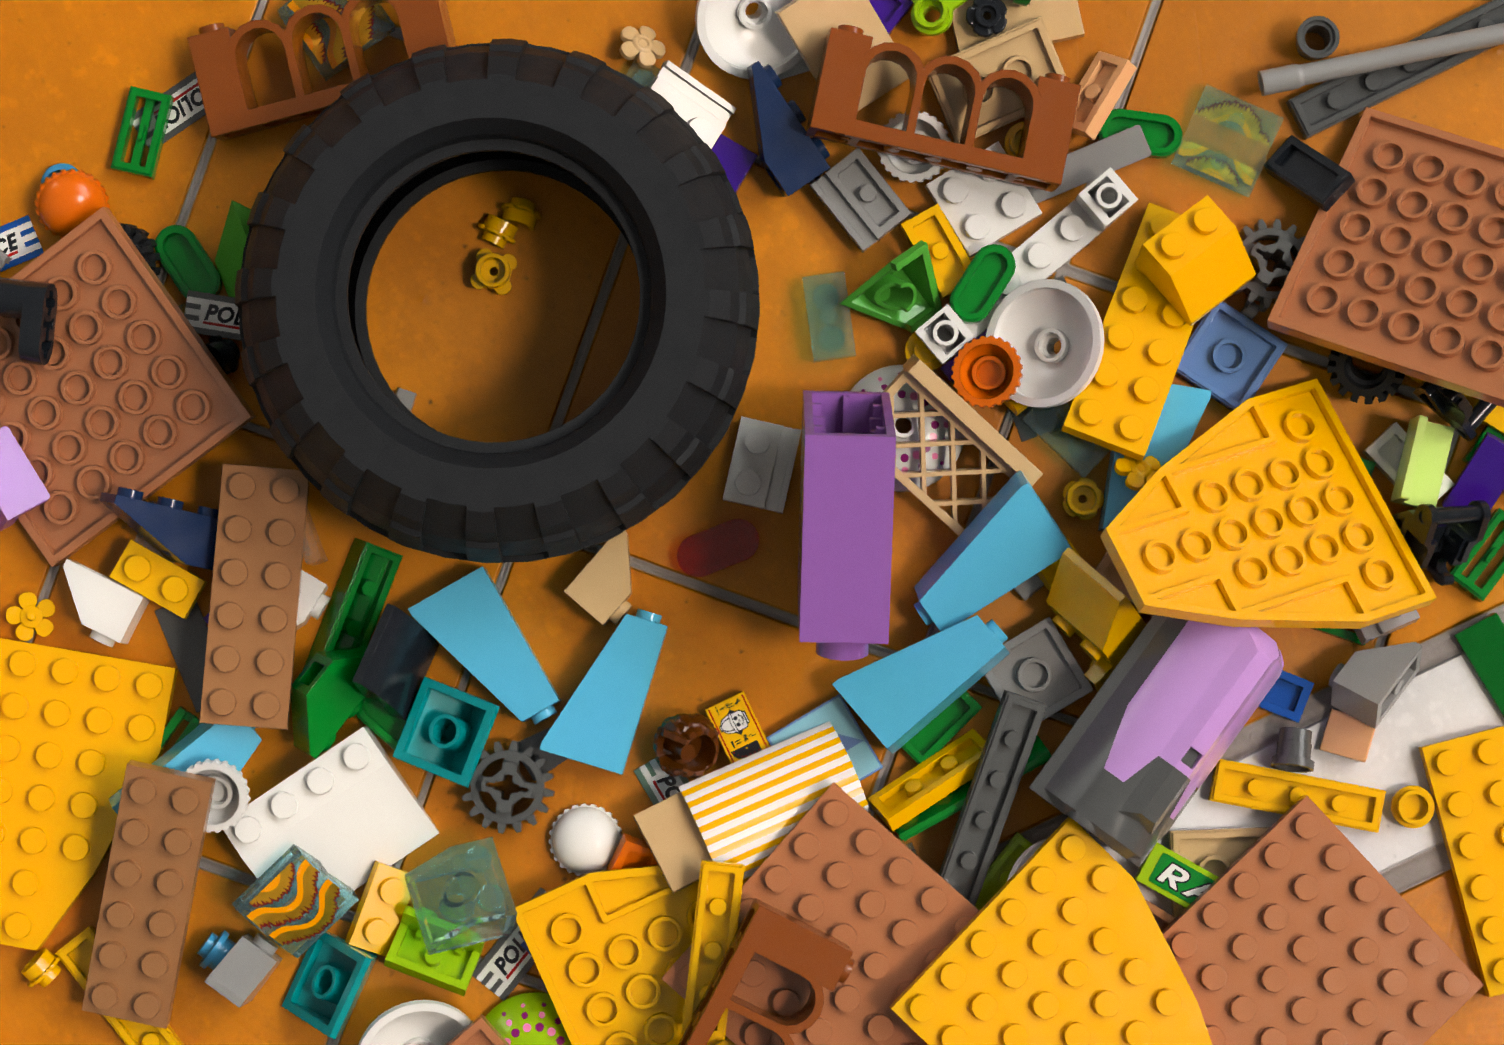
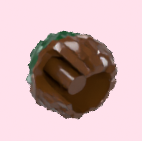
M683 713L668 717L662 722L654 735L653 749L656 752L657 762L660 763L662 771L672 777L681 776L696 779L702 776L704 771L709 770L715 765L720 748L719 732L717 728H714V724L710 719L698 713Z

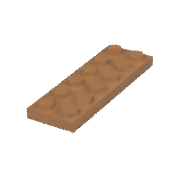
M223 464L199 723L288 730L310 483L300 470Z
M130 760L127 763L83 999V1011L164 1029L170 1024L216 778Z

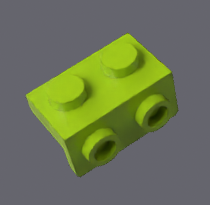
M406 906L399 928L385 958L384 966L464 996L483 952L486 936L480 934L476 927L468 923L457 922L454 924L441 919L435 911L429 908L416 907L415 909Z

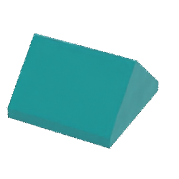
M424 676L392 757L464 787H469L500 706Z
M326 930L321 931V934H315L282 1007L328 1037L338 1038L345 1030L378 954L349 945L345 942V939Z

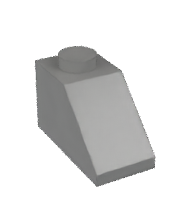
M1417 642L1355 651L1345 665L1342 663L1337 665L1330 677L1329 686L1332 687L1331 706L1376 729L1419 671L1423 645Z
M248 933L239 939L204 982L240 1008L255 998L283 958L275 953L278 946L260 933H257L255 937Z

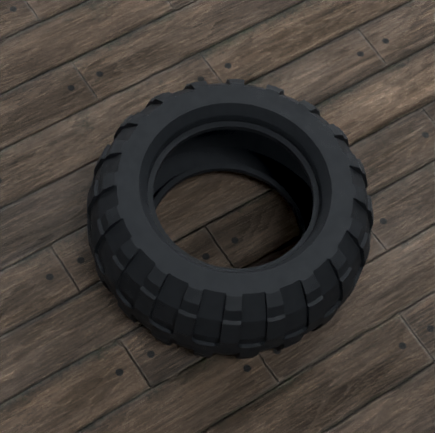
M492 39L491 43L467 44L456 47H446L444 44L428 47L412 53L410 59L391 65L377 74L370 76L367 73L341 90V96L324 109L308 126L304 124L283 149L285 152L283 159L273 172L265 190L258 193L247 221L249 233L243 251L242 266L236 274L235 305L239 310L240 336L243 351L241 352L243 369L249 386L253 388L261 411L270 425L269 430L286 457L294 462L305 478L320 491V494L329 503L367 528L408 548L445 558L481 563L532 562L567 555L614 538L643 521L673 499L705 464L731 424L743 397L754 361L760 317L759 277L751 230L738 197L725 174V170L709 145L702 141L695 130L675 111L674 107L664 97L650 87L640 85L629 76L606 65V62L578 51L570 53L552 47L528 44L526 40ZM492 171H518L549 177L572 187L596 203L611 218L629 244L636 260L640 283V307L634 339L626 360L606 391L590 407L564 425L538 436L510 442H478L448 436L431 428L417 418L402 404L383 377L374 357L367 326V295L372 269L382 245L398 221L411 207L441 186L460 178Z

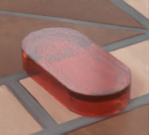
M729 520L683 540L677 551L678 564L682 571L691 577H706L750 559L756 553L759 546L758 532L746 520Z

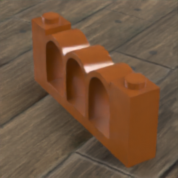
M349 0L344 6L342 13L322 4L307 5L293 14L288 20L286 28L265 19L251 20L241 25L237 30L224 27V23H214L199 28V35L191 36L187 39L211 137L225 141L318 116L341 96L340 91L350 83L313 92L303 51V37L313 22L322 18H332L338 24L352 79L355 81L369 73L359 37V23L362 15L369 7L378 3H389L394 7L399 18L408 59H410L412 53L428 47L444 44L446 47L457 46L446 0ZM275 33L281 39L285 49L296 97L257 107L247 66V53L250 45L257 37L263 34Z
M839 25L838 29L831 27L825 38L805 133L806 136L1049 192H1054L1061 185L1081 85L1070 83V78L1061 74L1047 73L1045 77L1039 76L1033 82L1027 75L1021 72L1003 69L989 74L982 81L979 72L971 63L957 56H942L931 60L923 67L920 57L905 45L884 42L871 48L873 37L863 35L864 31L861 28L852 25ZM880 60L892 61L899 64L908 75L910 92L902 130L856 120L866 69L872 63ZM949 74L957 78L964 85L967 92V109L960 143L915 133L926 80L933 75ZM1005 87L1014 91L1022 99L1025 107V120L1017 157L973 147L983 96L989 89Z
M754 898L678 1045H707L726 1008L775 1032L781 1037V1045H794L789 1034L801 1033L808 1029L821 1015L824 1005L822 987L833 992L838 982L843 984L847 980L854 965V960L851 959L853 951L847 944ZM754 953L801 975L809 982V998L801 1011L792 1016L780 1017L770 1014L733 995Z

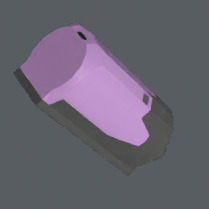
M1153 615L1029 788L1139 868L1158 840L1167 834L1280 677L1284 661L1277 643L1258 627H1229Z

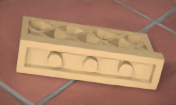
M913 354L902 366L904 369L883 391L890 393L893 420L894 418L918 417L919 441L896 442V448L919 447L920 471L899 470L896 467L895 455V478L960 536L965 529L957 523V505L980 504L981 512L994 497H987L986 474L1005 473L1011 478L1021 470L1031 486H1033L1043 473ZM907 383L917 392L918 411L894 412V395ZM924 399L936 410H924ZM943 416L948 421L949 439L925 440V417ZM955 428L966 438L955 439ZM955 445H975L979 449V467L956 469ZM949 446V469L926 470L925 447ZM986 457L997 467H986ZM980 474V497L957 498L956 475ZM950 476V499L932 500L927 495L926 477ZM920 477V488L909 478ZM940 506H950L951 516Z

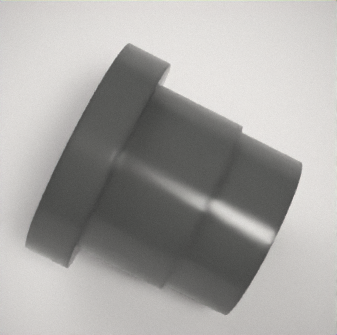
M1313 16L1306 19L1296 33L1298 53L1307 60L1327 58L1336 50L1339 44V30L1335 23L1326 17ZM1310 32L1319 34L1324 40V49H1311L1306 44L1305 34Z
M1297 727L1280 728L1276 756L1271 757V767L1289 772H1313L1315 762L1311 760L1312 731Z

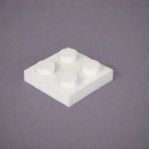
M999 141L985 149L1006 154ZM951 169L925 186L935 204H939L969 258L976 255L981 248L998 242L1042 215V211L1028 188L1023 185Z

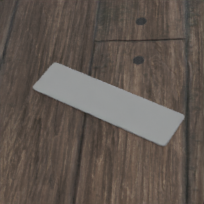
M1135 125L1067 154L1062 183L1054 192L1027 187L1036 203L1097 179L1110 167L1116 171L1151 156V150L1141 126Z

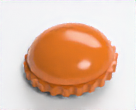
M71 168L68 171L62 169L59 173L53 172L51 177H46L45 182L39 185L40 189L35 194L37 197L34 201L37 207L35 212L39 215L40 223H43L45 229L50 230L54 236L59 235L62 239L100 208H110L107 202L109 197L105 194L104 186H101L100 181L97 178L94 179L92 174H86L83 170L75 171V169Z
M981 336L979 339H972L970 343H965L964 348L960 349L958 356L954 358L955 363L951 368L953 371L951 378L954 380V388L958 390L957 394L963 397L965 402H970L975 407L978 405L980 408H994L995 405L1001 406L1004 401H1009L1010 396L1016 394V388L1020 387V379L1023 377L1021 373L1023 365L1020 364L1021 357L1017 355V350L1011 347L1009 342H1004L1002 338H995L994 336Z

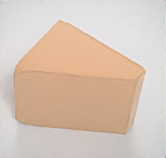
M1331 709L1319 750L1358 762H1365L1375 728L1345 712Z

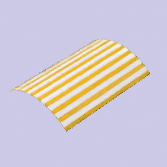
M830 721L678 787L696 821L712 861L745 864L743 883L751 877L833 782L871 814L856 771Z

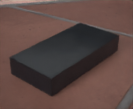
M1293 135L1263 165L1269 175L1326 212L1355 182L1354 177L1349 171Z

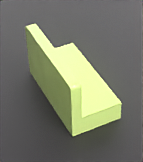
M1423 415L1410 419L1390 502L1414 508L1421 504H1432L1436 507L1455 428L1429 422L1428 417Z

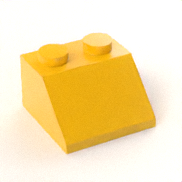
M1208 195L1143 243L1135 261L1138 268L1189 326L1200 320L1256 275L1236 226Z
M1070 547L1062 553L1046 600L1047 604L1056 614L1052 622L1067 637L1070 638L1074 633L1083 640L1079 644L1080 647L1097 663L1104 658L1116 668L1145 628L1146 623L1127 596Z

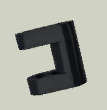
M0 278V317L21 319L18 345L21 362L46 365L51 358L54 343L58 297L55 285L52 283Z

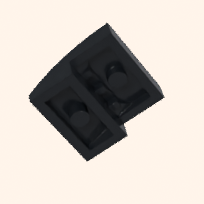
M387 604L352 682L363 696L379 701L390 716L406 721L439 643L417 621L396 606Z

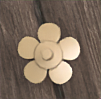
M627 26L620 33V38L624 42L619 49L621 55L627 60L637 58V63L642 68H652L656 59L663 58L666 49L662 42L654 40L656 33L650 27L641 26L637 30L634 27Z

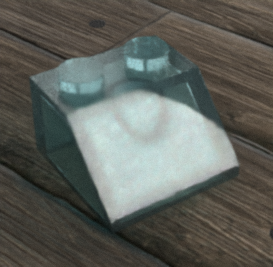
M493 837L451 846L405 874L406 885L428 955L512 934L517 911Z

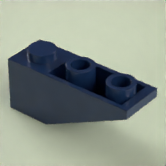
M757 61L747 67L759 160L782 196L788 197L830 168L825 160L830 154L819 138H810V136L805 135L806 130L802 123L806 121V118L793 100L787 103L779 92L778 88L782 86V82L769 64L763 67Z
M118 487L117 494L101 493L100 501L169 561L213 571L219 510L198 506L197 513L182 510L184 502L158 496L157 504L142 501L144 492Z

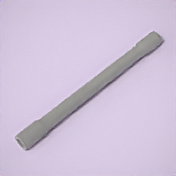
M1504 23L1305 64H1290L1258 71L1257 75L1259 89L1262 96L1299 89L1304 85L1503 45Z

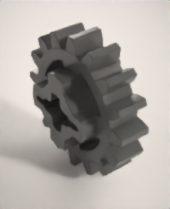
M1261 219L1254 225V232L1248 226L1243 227L1239 232L1256 273L1251 281L1233 293V296L1242 292L1247 295L1244 302L1245 306L1248 307L1255 300L1259 301L1260 312L1265 313L1271 303L1275 304L1280 291H1266V288L1276 285L1282 288L1293 265L1290 251L1296 259L1306 237L1297 239L1294 236L1297 228L1296 225L1293 224L1284 231L1281 229L1280 219H1275L1270 228H1267L1265 222ZM1273 240L1275 243L1264 246L1258 241ZM1268 259L1275 262L1273 272L1266 269Z
M513 740L509 750H504L500 741L494 742V753L491 755L483 749L480 756L482 761L480 764H477L469 784L471 792L462 796L463 801L473 800L475 806L469 812L471 817L480 813L485 816L482 827L487 828L495 821L498 823V833L503 834L507 824H512L514 830L518 833L522 831L523 820L526 819L533 826L538 823L534 814L536 810L547 813L550 809L542 800L544 797L554 796L555 791L545 788V782L553 779L554 774L542 773L541 768L547 760L544 757L534 761L531 758L534 753V747L529 746L522 753L519 752L518 741ZM504 758L502 770L494 776L482 775L491 763ZM520 761L524 762L532 770L536 783L526 781L520 772ZM509 774L513 776L512 781L514 784L527 788L528 791L521 790L511 793L510 798L506 799L504 798L503 790L490 786L489 783L505 781ZM480 791L489 792L496 801V813L484 803ZM523 797L534 799L524 812L512 816L515 803Z

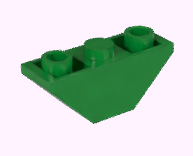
M368 645L317 652L292 683L293 744L300 751L314 759L333 745L338 730L347 719L355 716L362 707L365 696H363L352 680Z

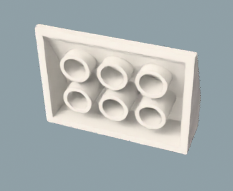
M362 727L249 803V808L245 812L244 817L227 831L223 830L243 861L264 888L291 862L293 863L296 874L294 880H292L293 883H291L293 886L290 887L291 891H288V895L285 894L283 899H279V902L275 901L279 907L291 904L296 898L297 871L305 859L320 872L317 873L319 877H316L318 881H315L318 894H315L316 899L314 901L315 904L312 905L313 910H309V914L305 912L303 914L304 917H301L300 920H292L293 926L305 924L315 918L319 910V891L327 879L341 889L339 890L340 894H338L340 897L335 900L338 902L367 883L375 860L392 866L440 833L369 727Z

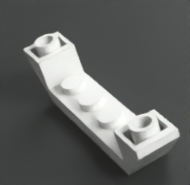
M1110 167L1081 191L1074 201L1012 252L1016 263L1014 275L983 321L976 324H965L947 304L915 331L916 335L943 365L956 355L960 349H963L965 343H970L972 339L977 338L988 328L994 311L1010 292L1030 281L1048 279L1137 202L1138 198Z

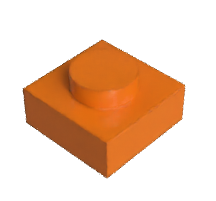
M624 833L608 864L607 870L658 864L645 840Z

